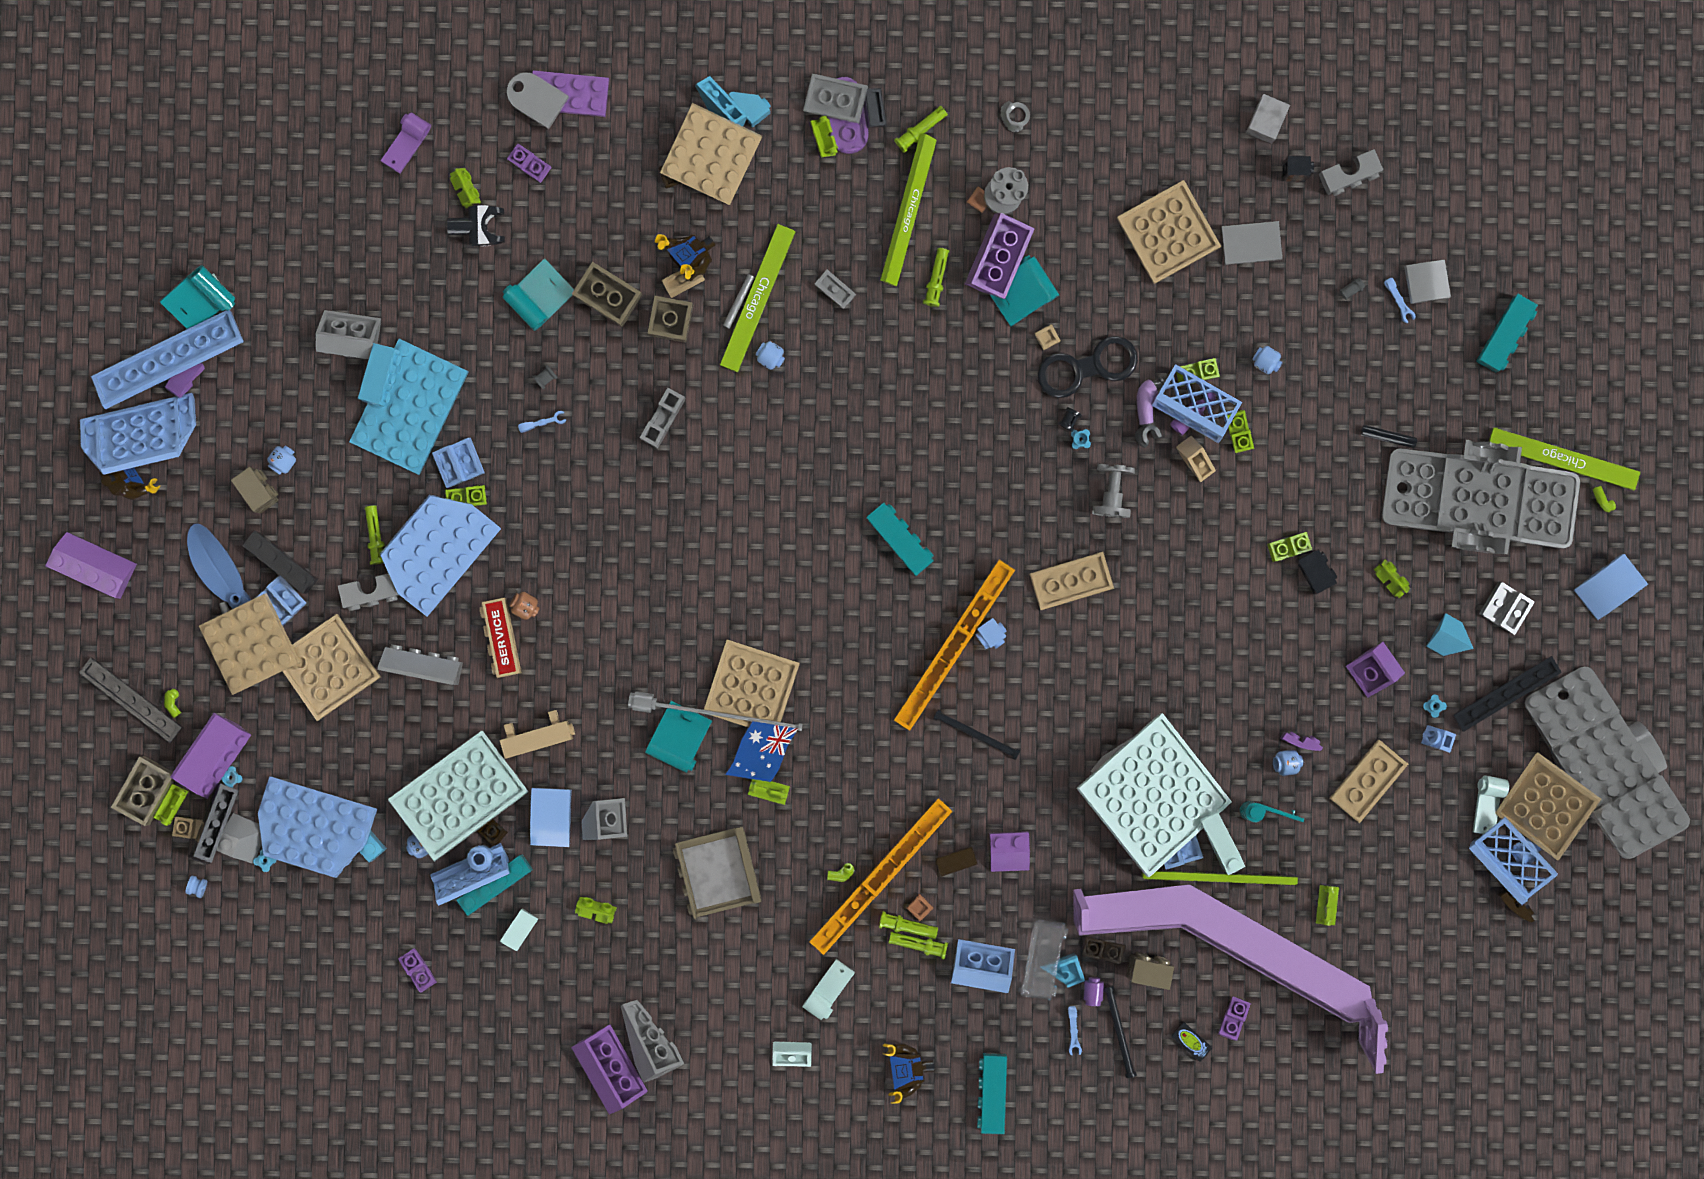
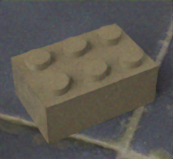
M594 262L591 263L572 293L576 299L623 327L643 296L640 291Z
M146 756L139 757L111 808L143 826L150 825L168 789L175 781L170 777L173 772Z
M1136 952L1135 955L1130 954L1126 977L1132 983L1170 990L1174 966L1165 957L1155 956L1153 959L1145 953Z

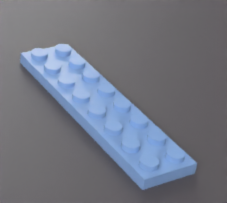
M230 310L224 311L91 377L101 404L107 409L244 341Z

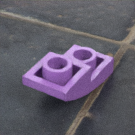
M520 144L516 145L507 160L540 183L551 169L550 165Z
M202 363L197 364L171 377L165 388L178 398H181L193 386L192 381L205 369Z
M1291 731L1290 733L1284 732L1280 737L1283 741L1299 748L1315 751L1323 749L1319 745L1320 741L1313 736H1310V738L1304 736L1300 742V737Z
M415 948L398 958L419 992H423L437 983L430 969Z
M1232 997L1218 1035L1237 1041L1251 1003Z

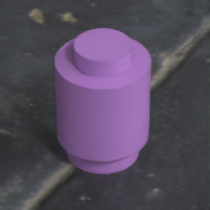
M1089 977V980L1085 981V1005H1101L1104 982L1100 981V978Z

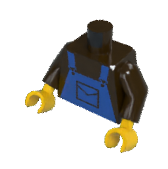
M662 234L656 236L655 243H658V249L662 250L665 246L667 247L666 249L671 259L680 269V274H684V277L689 279L690 282L698 275L706 273L712 262L708 250L715 246L710 236L701 242L695 235L677 239L667 238Z
M134 467L104 475L101 471L99 472L102 484L107 486L113 495L123 496L130 500L146 495L147 492L156 493L160 488V485L157 487L153 486L157 481L156 478L151 479L148 485L145 486Z
M883 1044V1047H888V1052L883 1053V1055L890 1056L894 1090L897 1091L890 1092L888 1095L895 1096V1100L891 1104L900 1103L902 1099L911 1096L922 1086V1083L925 1082L923 1073L935 1071L933 1060L922 1061L921 1053H918L915 1048L909 1045Z

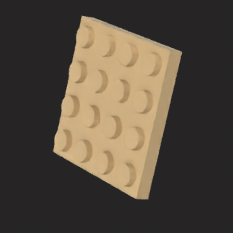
M692 103L660 173L730 205L761 141L762 135Z
M1184 180L1117 217L1153 284L1221 248L1219 241Z
M267 593L199 626L232 695L300 663Z
M338 614L292 645L300 663L283 671L316 721H319L381 678Z
M726 640L704 710L781 722L800 663ZM715 716L749 727L752 721Z
M1536 753L1495 814L1501 819L1506 817L1521 834L1556 860H1559L1602 799L1541 754Z

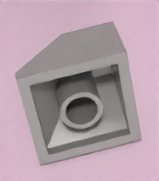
M625 798L593 801L582 819L583 840L627 837Z
M233 813L225 826L216 851L253 863L262 846L259 823Z

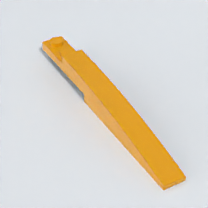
M1000 559L998 560L894 721L909 731L911 730L1015 571L1014 568Z
M938 798L846 899L809 943L824 955L952 813V810Z

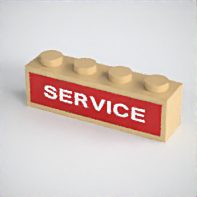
M507 598L482 602L483 607H480V614L486 621V626H483L485 637H489L490 641L487 648L489 656H493L494 663H491L493 675L496 674L497 678L522 673Z

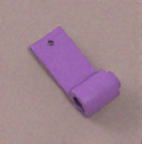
M412 112L405 114L401 119L402 130L381 159L382 163L400 174L431 128V124Z

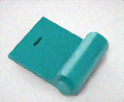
M1028 255L1021 260V265L1017 269L1006 299L993 295L991 297L1011 327L1041 306L1054 300L1059 296V293L1035 256L1031 258Z
M544 258L518 285L507 286L503 291L504 295L502 298L533 331H536L573 296L574 288Z
M201 265L161 299L160 303L181 324L189 329L210 319L219 310L229 311L235 305V297Z
M673 701L669 703L670 705L681 706ZM667 708L645 753L685 773L688 770L692 771L697 762L694 760V757L712 720L695 712Z
M1252 801L1244 802L1240 807L1242 818L1251 822L1261 821L1265 816L1266 810L1304 822V818L1295 816V810L1292 809V813L1289 814Z

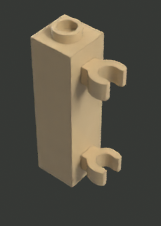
M557 710L548 712L552 725L516 735L513 723L506 724L504 728L507 738L500 740L504 757L506 759L572 740V735H575L573 724H569L568 721L560 723Z

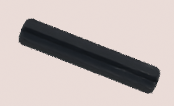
M1363 425L1361 428L1362 436L1411 448L1417 445V438L1367 425Z

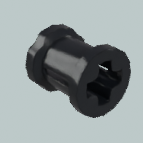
M1067 407V412L1062 421L1058 422V425L1073 432L1076 421L1082 415Z

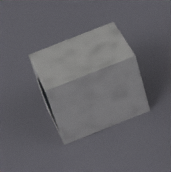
M1263 94L1246 133L1272 144L1278 135L1290 105Z

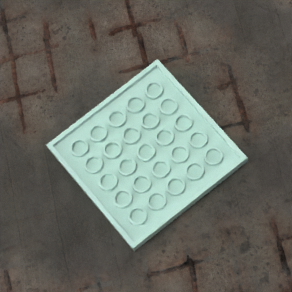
M1159 713L1076 788L1146 877L1154 874L1203 829L1200 819L1216 811L1220 813L1232 802L1163 713Z

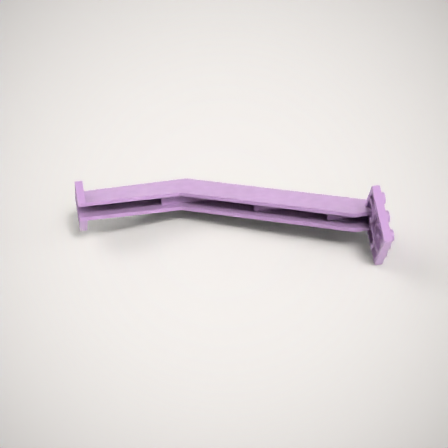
M1191 885L1084 897L1081 889L1073 890L1074 924L1079 936L1183 928L1346 1022H1359L1358 1041L1375 1073H1383L1384 1065H1386L1384 1050L1387 1048L1385 1032H1388V1025L1386 1020H1383L1380 1009H1377L1375 1000L1372 999L1370 986Z

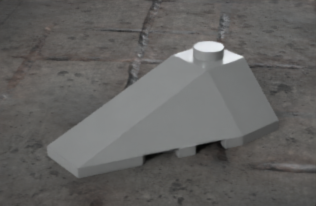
M638 1000L621 1005L635 1066L643 1083L656 1079L684 1064L677 1047L673 1042H669L663 1035L664 1031L661 1028L658 1029L652 1022V1017Z

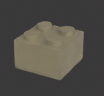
M654 296L648 335L687 343L693 303Z
M249 467L231 480L253 512L261 514L279 501L276 497L279 495L272 485L267 484L266 480L268 478L262 470L259 471Z

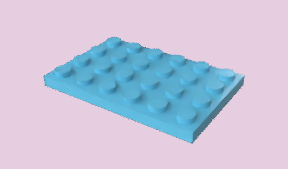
M398 339L394 348L401 352V361L396 367V379L390 388V400L386 403L385 407L371 403L367 404L349 442L420 475L469 372Z

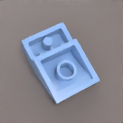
M1620 554L1608 565L1602 567L1575 588L1574 591L1594 617L1599 620L1643 589L1648 583L1626 555Z
M532 788L531 845L569 847L571 789Z

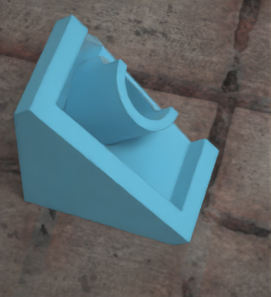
M1446 613L1426 646L1442 656L1474 649L1463 623Z
M1075 953L1039 966L1064 983L1067 988L1085 981Z

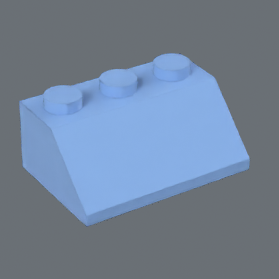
M958 939L951 983L1008 993L1012 980L1015 949Z

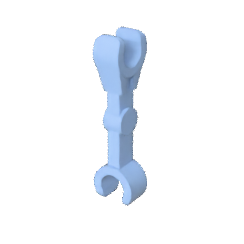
M1390 278L1384 281L1386 288L1391 292L1395 303L1400 308L1402 321L1408 323L1406 319L1407 313L1411 315L1412 319H1415V313L1404 303L1403 297H1401L1396 288L1394 279Z
M557 411L554 417L541 419L534 423H521L518 425L519 431L521 433L526 432L536 426H544L554 421L558 424H563L566 422V419L559 421L557 416L564 414V412Z
M1075 1006L1068 1007L1071 1033L1069 1053L1072 1055V1048L1078 1047L1080 1055L1082 1049L1077 1037V1010Z

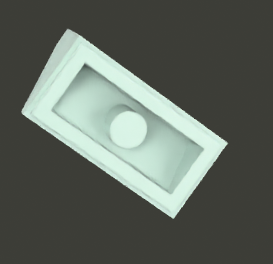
M522 908L500 942L517 951L538 918Z
M773 1042V1066L811 1067L812 1044L807 1042Z

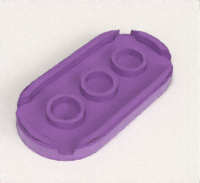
M848 77L837 78L840 80L857 83L856 81ZM864 106L859 124L828 117L833 131L830 133V136L834 135L838 146L837 150L846 154H852L860 151L866 145L868 128L866 126Z

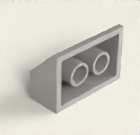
M324 310L316 331V352L369 359L373 343L378 344L381 318Z

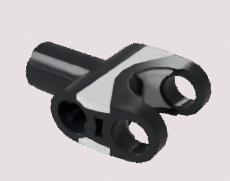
M486 205L469 206L468 218H448V235H469V246H491L505 243L504 236H495V234H491L487 230L489 220L497 217V215H504V208Z

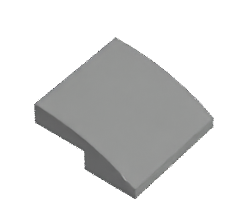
M1445 260L1404 266L1410 304L1451 297Z
M1498 581L1479 614L1515 635L1533 606L1534 601L1515 591L1505 583Z

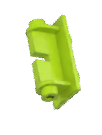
M823 116L819 120L810 121L821 158L835 156L838 153V146L834 135L830 136L829 134L833 132L830 119H827V116Z
M456 168L454 172L450 173V180L455 191L462 188V191L457 194L462 206L468 209L469 206H473L472 204H480L479 193L471 182L470 173L465 168Z
M1384 559L1381 565L1379 564L1374 568L1375 574L1383 584L1387 580L1391 581L1386 587L1394 597L1400 598L1404 595V592L1408 593L1410 589L1409 582L1405 577L1399 576L1392 562H1387Z
M752 779L748 795L785 805L790 786L772 781Z
M171 784L153 818L161 821L166 826L170 825L189 791Z
M1319 886L1317 924L1335 925L1339 887Z
M580 897L575 913L591 919L594 913L596 914L595 921L608 924L613 922L617 907L609 903L594 901L588 897Z

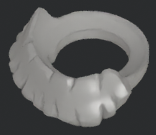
M1008 101L1001 107L1002 121H1004L1005 127L1011 132L1021 131L1023 126L1028 123L1030 112L1023 103ZM1014 108H1021L1025 112V119L1022 122H1013L1009 114Z

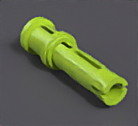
M939 106L915 127H909L907 132L901 137H896L894 139L895 143L904 153L907 152L908 147L915 142L918 143L920 134L926 133L944 117L948 116L947 112L942 106Z
M937 248L931 280L926 285L927 294L925 300H923L925 305L932 307L940 306L938 301L940 293L943 291L941 284L949 253L947 249Z
M367 506L364 508L370 543L367 545L371 554L370 565L383 564L380 553L385 544L381 541L377 506Z
M882 911L879 928L893 929L894 932L905 931L936 939L938 927L903 919L901 915H889L885 911Z
M891 932L889 944L923 951L927 956L931 954L939 956L943 960L945 959L948 946L947 942L943 944L935 942L931 938L923 940Z

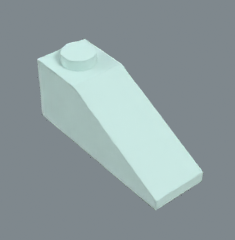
M1216 811L1200 819L1217 859L1227 875L1244 868L1243 860L1219 813Z

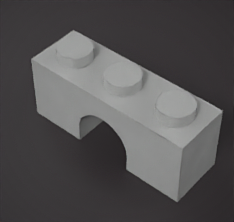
M1375 149L1361 154L1354 159L1357 170L1353 175L1345 174L1339 164L1321 171L1319 177L1327 195L1333 193L1336 196L1345 192L1344 188L1351 186L1353 189L1362 185L1361 181L1368 179L1372 181L1379 178L1383 168Z
M667 388L653 418L646 425L640 439L658 449L683 405L685 397Z
M389 574L375 577L377 587L371 594H365L361 589L360 582L357 581L338 586L342 606L345 609L348 608L349 611L358 610L360 605L367 604L368 607L379 605L378 601L385 599L386 602L398 600L397 596L400 595L397 593Z

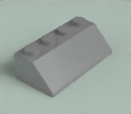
M391 644L390 648L385 647L377 670L458 685L463 662H458L459 658L447 656V659L439 658L440 654L428 652V655H423L421 650L410 648L409 651H404L402 646Z

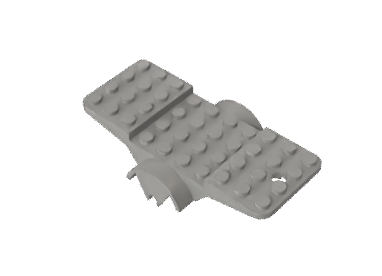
M1466 440L1464 455L1396 449L1389 457L1382 519L1389 525L1453 533L1452 547L1468 551L1508 554L1510 541L1553 548H1567L1573 541L1580 479L1573 472L1520 463L1522 447H1508L1502 443ZM1400 482L1407 485L1405 493H1399L1397 490V485Z
M1581 667L1526 698L1525 708L1549 747L1556 766L1602 799L1590 816L1595 819L1622 858H1634L1688 828L1690 824L1688 814L1663 776L1659 775V772L1667 768V764L1654 737L1639 721L1627 726L1619 714L1620 710L1591 668ZM1560 691H1567L1569 698L1561 700L1558 697V693Z

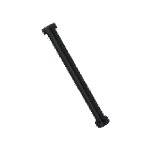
M939 709L933 718L935 721H942L1012 756L1014 760L1017 759L1020 753V749L1017 748L1015 750L941 713Z
M1114 985L1104 987L1103 991L1107 995L1126 1069L1125 1077L1132 1078L1137 1076V1073L1133 1069L1113 992L1115 988Z

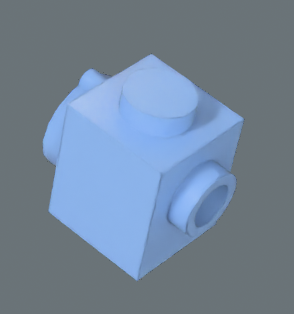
M994 618L979 627L977 629L978 633L975 634L985 649L993 646L996 649L1005 643L1003 639L1006 637L1004 633L1007 631L1001 622L997 624Z
M1427 725L1421 743L1450 753L1456 734Z

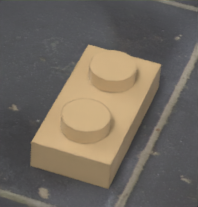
M680 271L663 279L662 282L670 297L673 298L704 281L703 275H698L690 282L689 279L684 277V274L681 275Z

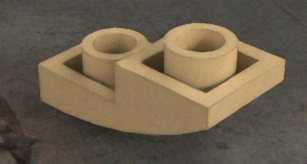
M175 817L172 836L196 839L203 820Z

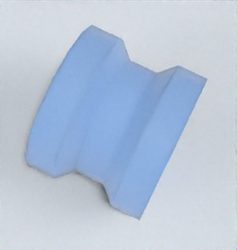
M192 875L186 887V894H195L198 898H202L207 886V880H199L196 876Z

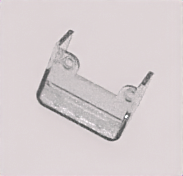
M1033 915L1034 927L1022 988L1019 987L1018 991L1024 997L1051 1000V997H1055L1057 985H1054L1062 941L1067 938L1068 928H1065L1063 921Z

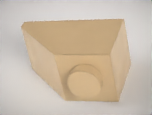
M1192 436L1176 447L1182 459L1200 482L1216 471L1204 448Z

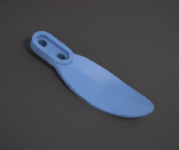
M201 524L192 525L187 536V546L193 567L201 580L215 595L228 602L232 609L251 601V598L243 590L241 576L224 547L206 527ZM234 596L239 598L238 602L234 600Z

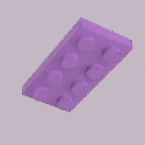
M533 71V74L569 96L560 113L606 117L609 78Z

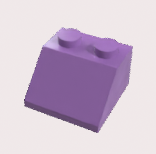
M1384 642L1371 648L1346 666L1367 698L1395 683L1405 674Z
M1028 831L989 833L991 872L1029 870L1030 846Z

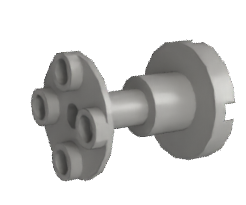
M1007 167L995 172L984 190L983 198L986 206L995 214H1011L1018 208L1028 193L1027 178L1023 171L1016 168Z
M1097 464V471L1110 474L1108 492H1104L1103 505L1093 506L1092 514L1130 518L1131 510L1122 508L1123 494L1119 493L1121 474H1135V468L1124 465H1114L1113 467L1106 464Z

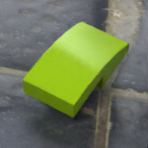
M1216 358L1180 366L1204 381L1220 377ZM1176 372L1178 382L1185 381L1183 375Z
M1245 410L1237 411L1228 427L1235 453L1254 449Z
M485 485L445 490V497L447 499L470 503L473 506L487 505Z
M1307 532L1267 544L1273 562L1312 550Z

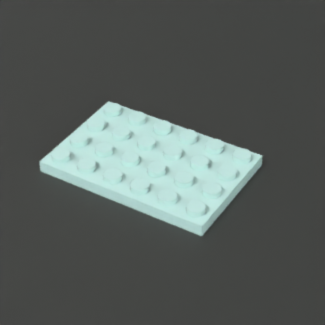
M481 731L388 800L435 862L527 794L528 790L485 733Z

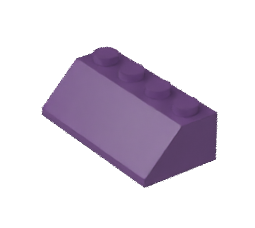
M1003 213L994 214L965 284L981 292L1005 299L1034 228Z
M68 532L65 533L53 548L46 563L48 568L121 599L137 565Z
M213 713L170 777L192 792L208 799L251 734L237 723Z
M611 1025L602 1028L571 1047L609 1115L623 1109L648 1092Z

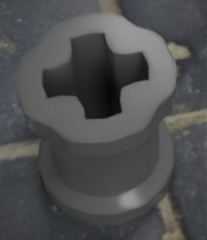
M548 365L538 375L532 376L543 390L545 385L558 378Z

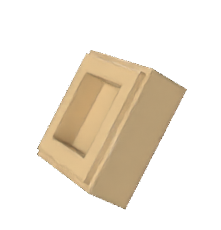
M1052 324L1035 333L1043 351L1060 342Z

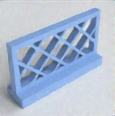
M1175 364L1152 406L1219 443L1242 402ZM1175 372L1182 374L1185 381L1175 383L1173 376ZM1196 382L1200 385L1201 391L1192 393L1190 384ZM1186 385L1189 394L1179 395L1177 387ZM1173 388L1176 397L1170 398L1163 393L1165 389ZM1206 393H1215L1218 400L1209 402ZM1203 394L1205 403L1196 405L1194 396ZM1190 397L1193 406L1185 407L1182 405L1181 399ZM1231 402L1236 406L1234 410L1226 412L1223 403ZM1220 404L1222 413L1213 415L1211 405ZM1207 407L1209 416L1203 417L1199 415L1198 408ZM1223 416L1226 423L1225 426L1222 428L1217 425L1214 418Z
M1506 817L1470 844L1469 849L1521 905L1558 875ZM1503 824L1510 829V836L1498 835V830ZM1487 837L1495 838V847H1487L1483 840ZM1498 838L1509 839V848H1498ZM1512 840H1520L1523 843V850L1511 849ZM1497 851L1509 852L1508 861H1500L1497 858ZM1511 853L1523 854L1522 863L1511 862ZM1525 854L1534 855L1536 857V864L1525 863ZM1510 865L1521 866L1522 874L1513 875L1510 872ZM1524 867L1536 868L1535 877L1524 876ZM1538 868L1547 869L1551 874L1547 878L1538 877ZM1524 880L1535 881V887L1528 891L1523 886Z
M499 843L490 847L493 853V862L486 870H473L468 865L466 858L431 874L438 906L508 875L509 858L502 844Z

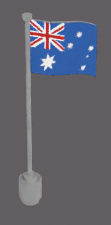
M638 691L630 693L628 708L651 713L652 709L655 710L656 706L752 721L741 740L734 762L725 775L771 782L775 777L787 746L796 731H802L803 726L801 723L795 725L658 703L657 698H654V694Z

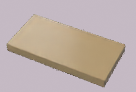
M1103 552L1029 574L1040 610L1114 589Z
M1378 739L1329 799L1360 823L1403 772L1408 763Z

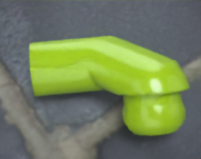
M1602 486L1593 489L1598 504L1605 512L1616 509V504L1613 500L1607 501Z
M176 689L168 690L164 696V707L173 718L181 714L175 705V699L179 696Z
M847 863L838 872L828 871L827 880L845 882L854 873L853 865Z

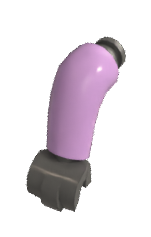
M1162 377L1158 378L1157 381L1146 380L1137 392V411L1139 424L1142 427L1137 429L1135 439L1143 448H1146L1149 444L1147 439L1148 431L1152 433L1154 439L1162 437L1160 430L1151 424L1153 423L1152 404L1165 383Z

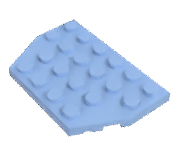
M193 393L184 394L181 398L176 396L80 419L81 448L103 475L179 457L196 426L195 398Z
M429 495L382 550L380 556L397 593L428 617L501 528L470 503Z
M269 776L258 811L263 855L337 878L343 871V868L349 865L354 856L366 845L377 809Z

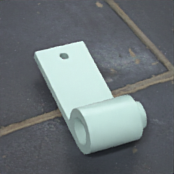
M1483 776L1479 780L1473 825L1474 833L1484 834L1497 824L1498 816L1495 812L1499 808L1500 798H1505L1509 792V782L1506 779Z
M836 959L802 1007L820 1020L823 1018L827 1019L833 1011L831 1009L833 1002L855 972Z

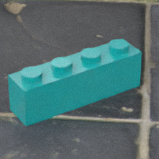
M1520 294L1514 295L1476 362L1495 373L1500 370L1503 371L1509 362L1507 360L1509 354H1513L1518 347L1517 340L1525 335L1528 329L1526 327L1528 321H1532L1538 312L1535 309L1538 305Z
M883 503L868 515L866 519L911 572L917 576L933 562L932 557L934 555L927 547L925 549L919 544L921 540L915 533L910 534L907 530L909 527L902 518L899 520L894 515L896 510L890 504L886 505Z
M523 855L508 863V875L474 889L457 900L467 916L533 870Z
M983 1053V1058H979V1070L983 1071L982 1078H979L978 1089H982V1097H978V1109H981V1116H977V1128H981L980 1131L983 1134H1005L1007 1055Z

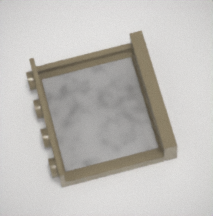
M743 826L675 843L676 847L673 848L674 856L680 862V866L677 867L680 878H684L685 885H682L685 897L688 896L690 903L687 904L689 915H693L694 919L762 901Z

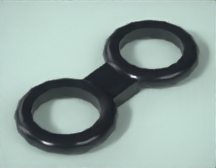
M1111 336L1101 340L1095 347L1093 355L1076 360L1069 354L1054 353L1046 357L1040 364L1038 382L1042 390L1048 395L1056 398H1065L1074 394L1079 389L1084 378L1097 374L1110 381H1122L1129 377L1136 369L1138 362L1137 351L1134 345L1126 338ZM1110 344L1122 345L1130 355L1129 366L1121 373L1108 372L1101 364V352ZM1055 361L1068 362L1075 371L1074 383L1065 390L1053 389L1046 381L1045 373L1047 367Z

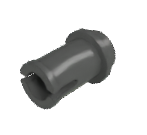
M1354 278L1353 282L1340 289V293L1347 300L1358 291L1362 292L1365 284L1360 278Z

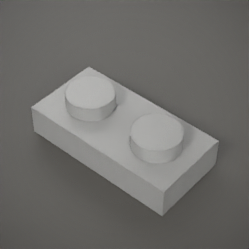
M828 270L815 283V286L842 309H845L856 296L851 289Z

